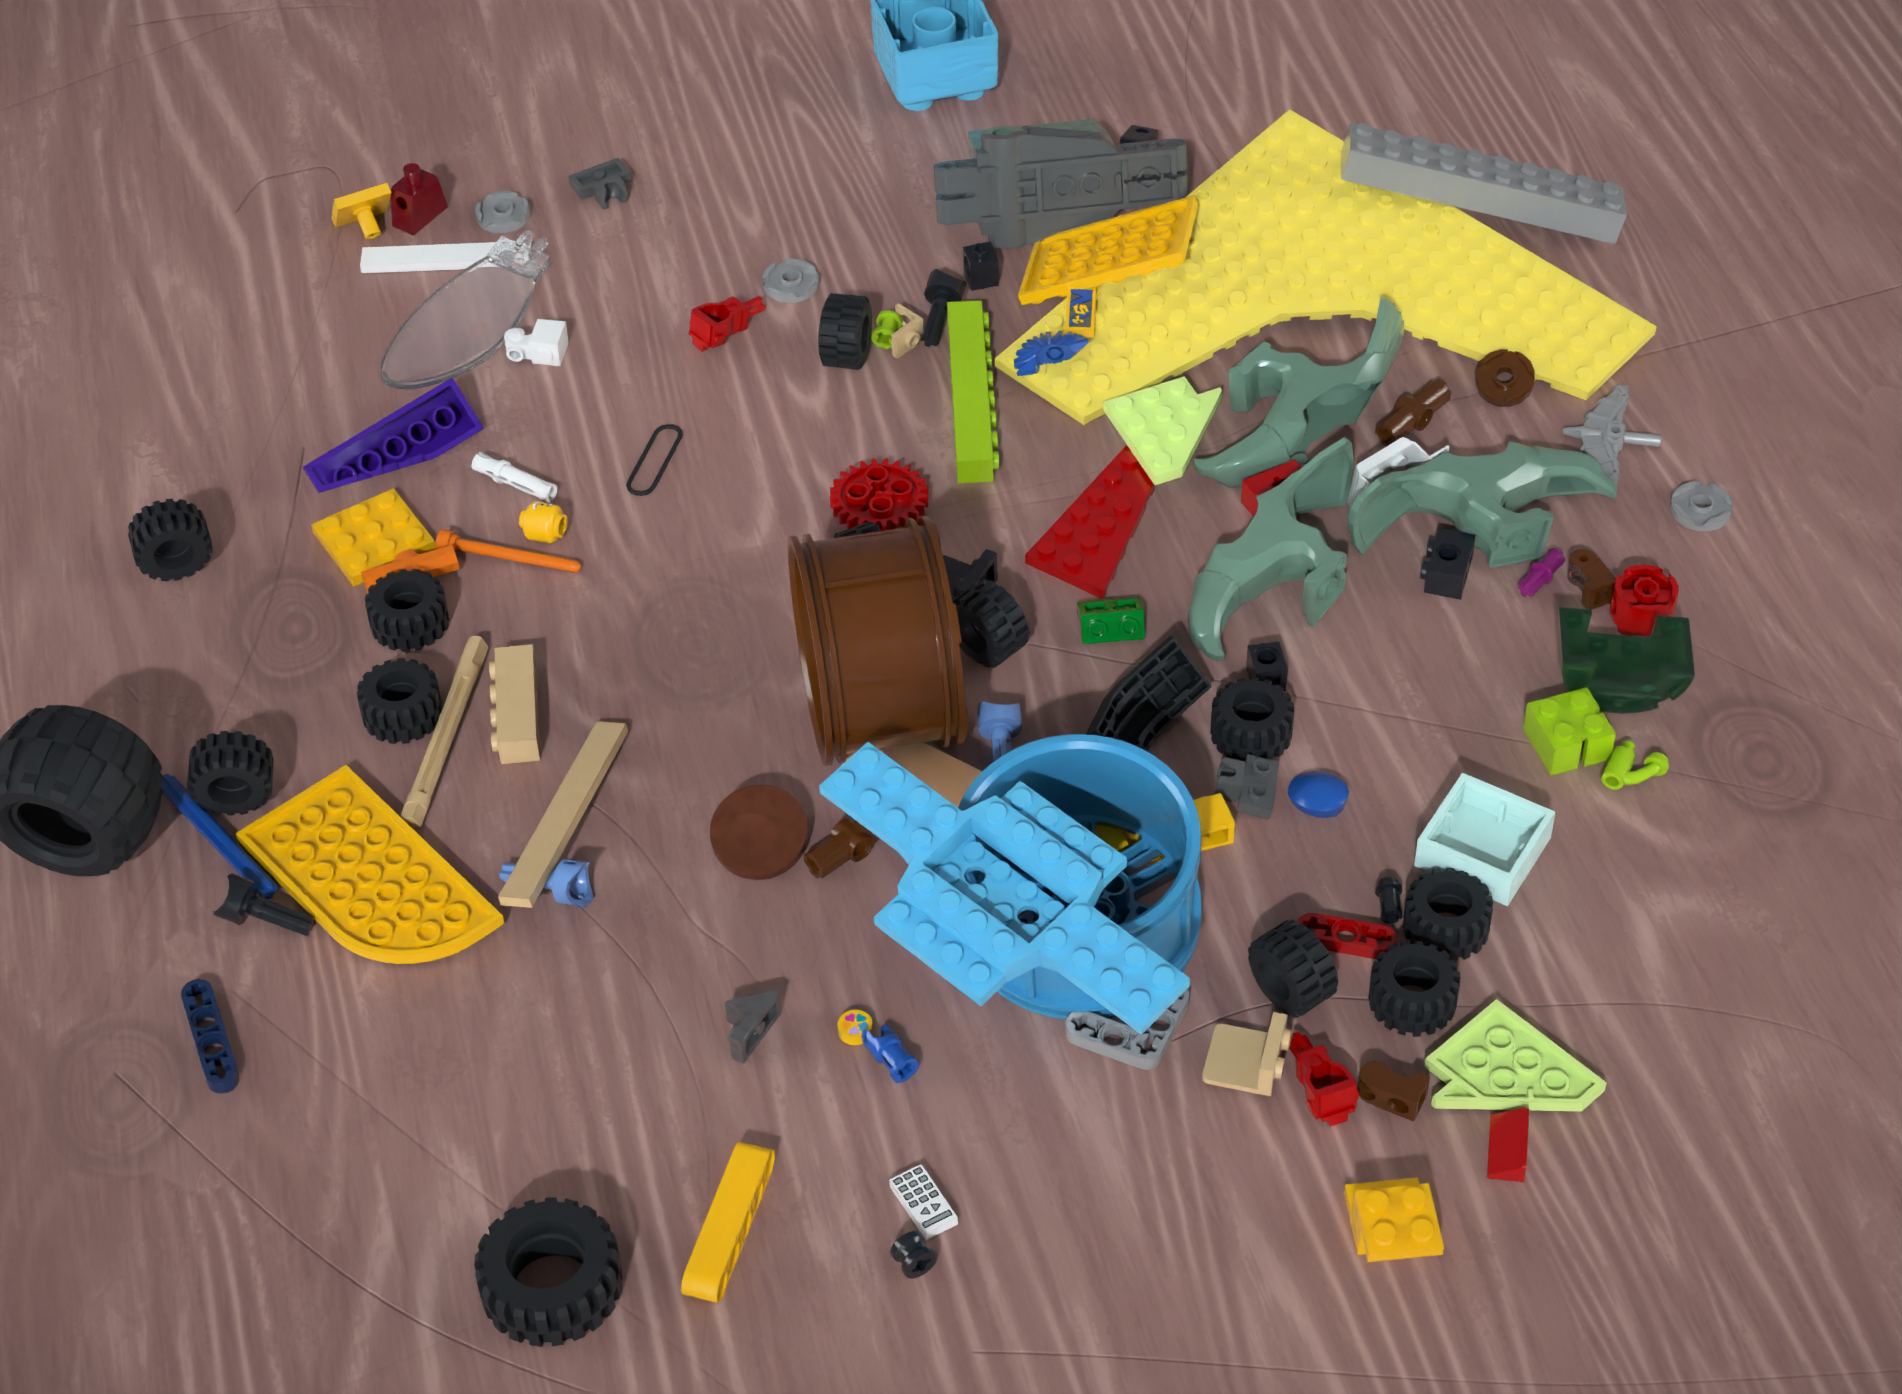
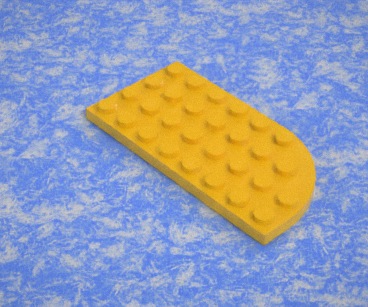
M344 765L236 833L238 842L311 916L315 917V920L339 944L362 957L395 964L429 962L453 955L468 948L504 924L503 915L347 765Z

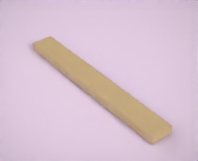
M596 721L498 896L501 905L533 907L627 736L628 728L626 723Z

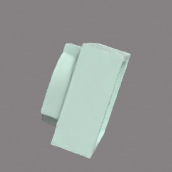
M1462 773L1418 838L1414 866L1429 873L1434 869H1440L1443 872L1446 871V868L1454 869V872L1460 873L1461 870L1468 873V877L1476 876L1480 879V886H1487L1489 896H1492L1494 901L1508 906L1551 839L1555 811Z

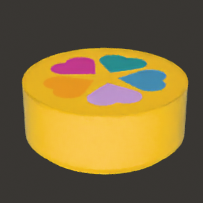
M849 1010L838 1019V1035L846 1044H863L861 1035L864 1030H869L873 1034L872 1018L862 1010Z

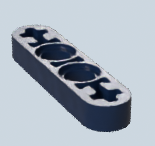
M202 979L192 980L183 986L181 998L203 1072L210 1090L220 1094L228 1093L238 1085L239 1073L217 1001L209 982ZM197 994L202 995L204 1005L197 1007L194 997ZM210 1017L215 1019V1022L209 1027L201 1028L197 1026L198 1022L204 1018ZM212 1044L223 1045V1048L216 1054L205 1053L206 1048ZM223 1065L226 1077L219 1079L216 1066Z

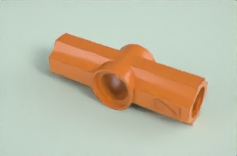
M452 545L422 554H418L413 550L402 551L394 557L393 562L361 571L366 592L369 594V587L376 585L378 578H385L387 573L392 571L397 573L401 569H406L407 571L419 569L420 573L426 571L431 573L432 577H437L460 569L455 550Z

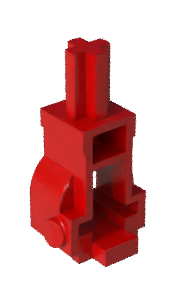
M732 296L720 303H706L692 309L689 321L690 331L688 333L693 338L692 344L702 352L709 347L715 348L724 344L726 337L748 329V318L764 311L766 305L762 303L760 296L744 303Z
M1300 1032L1293 1033L1289 1049L1296 1058V1077L1305 1087L1306 1105L1316 1120L1326 1121L1330 1127L1348 1121V1114L1355 1112L1357 1099L1360 1097L1356 1081L1345 1066L1331 1060L1324 1045L1314 1048L1306 1035H1301ZM1323 1084H1329V1086L1317 1090L1314 1088Z

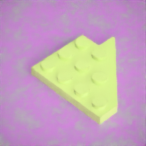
M1185 376L1103 401V411L1153 484L1158 485L1183 476L1222 400V389L1219 387L1197 394Z
M1497 999L1425 1059L1424 1066L1447 1084L1432 1097L1431 1106L1435 1109L1516 1110L1529 1108L1532 1111L1582 1112L1605 1091L1607 1082Z

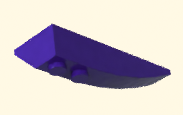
M450 378L302 468L317 492L321 493L432 460L484 429L454 379Z

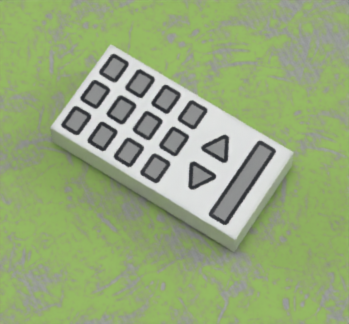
M922 1164L889 1180L890 1188L926 1240L958 1225L957 1215Z

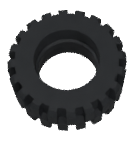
M556 1197L545 1198V1202L535 1203V1199L524 1202V1207L516 1209L514 1206L506 1211L504 1219L500 1220L497 1218L488 1227L489 1234L485 1233L478 1244L479 1251L475 1254L474 1260L475 1277L483 1309L487 1317L492 1319L494 1327L501 1333L508 1332L509 1338L519 1343L527 1339L531 1346L542 1347L543 1342H551L552 1346L563 1345V1340L570 1338L573 1341L585 1337L584 1332L588 1329L593 1332L603 1324L602 1316L609 1317L616 1307L615 1301L620 1298L622 1291L621 1280L623 1279L617 1241L604 1217H597L596 1210L587 1205L580 1208L578 1201L565 1199L564 1202H558ZM546 1256H566L582 1264L573 1277L554 1287L534 1288L516 1280L520 1272L527 1265Z

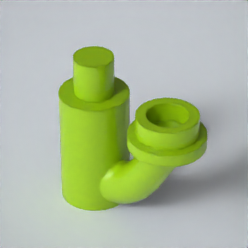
M1625 740L1621 746L1615 747L1603 772L1601 781L1606 787L1619 790L1624 785L1638 784L1654 775H1665L1669 769L1668 758L1662 753L1653 752L1645 758L1643 768L1630 771L1636 759L1634 752L1635 744L1632 741Z

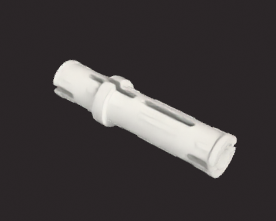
M479 452L473 458L472 469L488 475L496 483L511 485L548 503L551 500L553 501L557 494V485L511 466V463L506 460L499 461L482 452Z

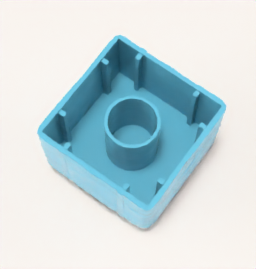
M870 0L873 49L897 101L905 108L921 111L929 108L934 100L954 96L966 101L976 100L983 96L985 90L994 88L997 85L998 32L981 0Z

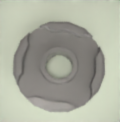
M498 191L485 196L484 201L481 203L479 201L476 204L474 211L478 226L491 233L516 231L525 226L531 216L530 204L527 198L524 196L523 198L519 197L518 193L513 191Z
M785 259L784 263L781 264L775 262L764 271L762 277L765 293L770 298L784 303L804 301L812 297L818 291L820 285L819 274L815 271V266L802 259Z
M1692 481L1682 484L1674 490L1670 501L1671 515L1684 527L1696 531H1713L1722 528L1729 522L1733 511V501L1727 491L1713 483H1709L1708 486L1700 485L1701 481ZM1695 504H1704L1708 507L1702 508L1696 506Z

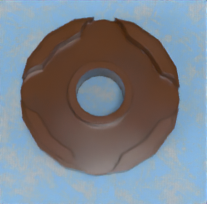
M1500 349L1489 353L1480 361L1476 371L1475 385L1479 395L1486 402L1498 407H1511L1523 402L1530 396L1534 388L1535 370L1531 361L1522 353ZM1507 372L1513 376V380L1509 383H1501L1497 380V376L1500 373Z

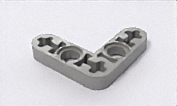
M1187 989L1172 1004L1171 1011L1167 1009L1157 1019L1163 1020L1170 1025L1166 1030L1159 1031L1150 1026L1141 1035L1128 1025L1091 1012H1072L1065 1022L1066 1038L1070 1043L1128 1065L1145 1070L1153 1069L1161 1063L1188 1011L1189 990ZM1082 1025L1087 1026V1028H1083L1081 1031L1075 1030V1028L1079 1029ZM1097 1030H1099L1098 1038H1094V1035L1097 1036ZM1114 1034L1122 1037L1123 1041L1118 1045H1110L1104 1039ZM1149 1040L1152 1041V1051H1148L1146 1055L1141 1054V1052L1146 1051Z

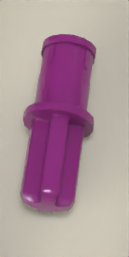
M1552 548L1539 562L1532 564L1530 572L1518 584V589L1521 591L1522 596L1526 597L1528 595L1532 597L1544 584L1551 582L1553 574L1566 560L1560 550Z

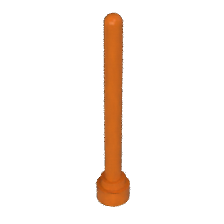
M440 529L436 538L435 549L452 545L455 553L463 551L577 573L581 569L580 562L576 560L461 539L460 535H456L452 530Z

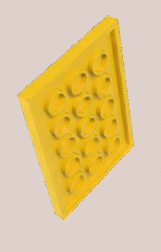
M1189 196L1058 232L1045 238L1044 241L1034 243L1018 293L1021 305L1029 303L1039 304L1048 298L1056 296L1066 297L1067 287L1077 289L1098 287L1108 282L1118 283L1127 277L1138 274L1141 276L1148 275L1154 270L1164 267L1175 268L1185 261L1198 208L1195 196Z

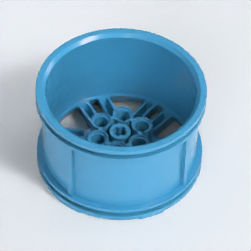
M1072 734L1047 737L1017 747L995 760L978 775L962 797L958 806L962 811L994 795L1001 799L1021 781L1095 835L1096 824L1117 828L1141 838L1139 842L1121 853L1127 857V866L1103 889L1094 908L1181 972L1186 969L1197 947L1201 929V892L1196 877L1201 855V830L1198 812L1189 791L1180 778L1165 763L1149 752L1121 740L1098 735ZM976 836V842L981 843L985 849L1001 861L1008 863L1012 869L1027 880L1035 883L1039 889L1054 900L1061 902L1065 908L1069 906L1067 902ZM1160 855L1164 857L1159 862L1147 867L1146 869L1134 874L1133 876H1129L1138 869L1142 868L1143 866L1151 862L1152 860H1154L1155 858L1159 857ZM974 870L966 874L965 880L969 884H980L986 876L981 871ZM1175 879L1164 896L1152 907L1135 901ZM1033 910L1023 911L1025 913L1019 916L1018 920L1023 924H1033L1038 920L1039 915ZM1039 966L1005 983L997 991L1001 996L1017 1006L1048 1017L1066 1019L1072 1012H1091L1105 1018H1112L1114 1016L1112 1012L1060 973Z

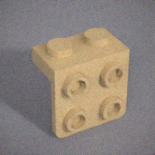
M1273 1012L1268 1032L1222 1023L1217 1024L1214 1027L1202 1080L1206 1084L1271 1097L1275 1080H1281L1284 1072L1285 1058H1281L1282 1051H1289L1292 1030L1286 1029L1287 1014Z

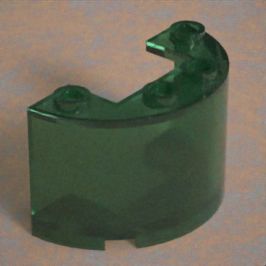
M1559 607L1558 623L1563 682L1569 692L1587 687L1599 705L1600 711L1617 714L1650 711L1658 708V703L1668 698L1675 700L1692 683L1695 670L1689 618L1656 615L1650 637L1587 632L1592 610Z

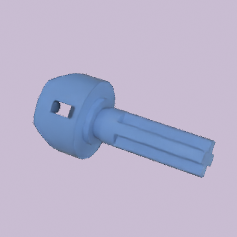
M985 701L980 702L977 706L978 732L982 737L991 740L994 762L1004 754L1012 751L1011 738L1017 736L1022 731L1020 704L1001 705Z
M567 858L561 860L556 869H553L543 888L552 890L553 897L557 903L577 907L588 906L594 897L588 875V866L591 862ZM503 863V871L499 873L500 879L506 882L516 864Z

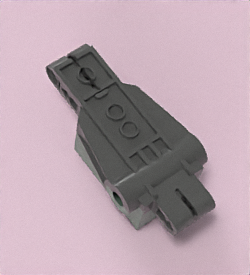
M1094 119L1016 127L998 126L985 130L968 131L970 159L940 162L933 167L935 192L937 193V222L944 225L977 222L981 234L988 235V242H991L992 246L996 248H1016L1026 244H1034L1038 241H1044L1045 238L1058 232L1112 218L1120 209L1157 206L1185 198L1189 195L1188 171L1185 170L1188 168L1187 141L1183 139H1163L1114 144L1108 131Z

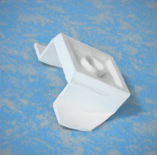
M1404 437L1398 439L1356 465L1347 503L1349 506H1352L1356 496L1362 493L1364 488L1373 483L1377 478L1391 472L1405 471L1409 468L1423 465L1440 454L1449 452L1450 446L1447 445L1429 456L1416 442Z

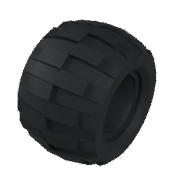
M47 705L46 708H35L28 712L26 716L17 720L0 740V841L22 858L54 872L72 876H100L109 874L111 870L118 869L124 861H128L147 839L158 817L163 794L161 786L164 777L160 773L162 766L149 746L136 733L106 715L69 705Z

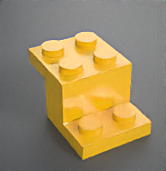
M1418 1177L1345 1184L1344 1195L1357 1255L1366 1254L1368 1262L1443 1255L1444 1244L1429 1183L1419 1184Z

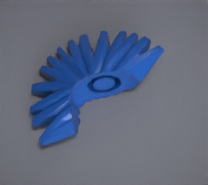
M1051 331L1046 332V335L1041 333L1040 338L1033 336V340L1028 339L1027 343L1022 344L1024 349L1017 350L1016 356H1019L1014 359V367L1019 369L1017 376L1036 374L1039 371V365L1044 363L1056 364L1063 360H1069L1089 343V340L1084 339L1082 335L1077 333L1072 334V332H1067L1062 336V331H1058L1053 337L1051 336Z

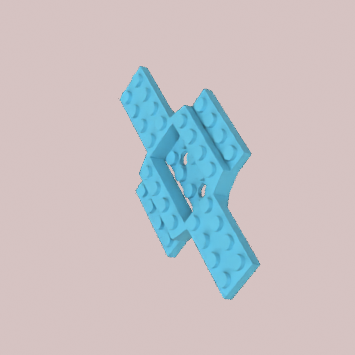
M867 742L819 785L821 795L895 849L909 865L897 886L898 895L873 917L875 926L979 1006H983L1005 983L1039 966L1060 973L1142 1035L1190 987V978L1094 908L1103 889L1127 866V857L1023 782L1019 781L1001 799L994 795L962 811L871 743ZM976 836L1067 902L1069 906L1065 908L1061 902L1054 900L1039 889L1035 883L1027 880L1012 869L1008 863L1001 861L985 849L981 843L976 842ZM977 870L984 873L986 877L980 884H969L965 880L966 874ZM1025 910H1033L1039 915V918L1033 924H1023L1018 920V916Z

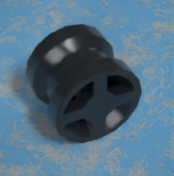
M911 1231L902 1235L894 1242L890 1249V1254L894 1260L902 1263V1272L907 1278L911 1279L927 1273L937 1261L936 1253L931 1247H926V1239L920 1231Z

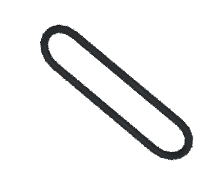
M666 424L658 427L653 432L627 481L626 487L631 494L643 496L651 493L656 488L682 439L683 434L678 426ZM664 429L676 430L678 437L651 487L645 491L633 490L631 483L657 434Z

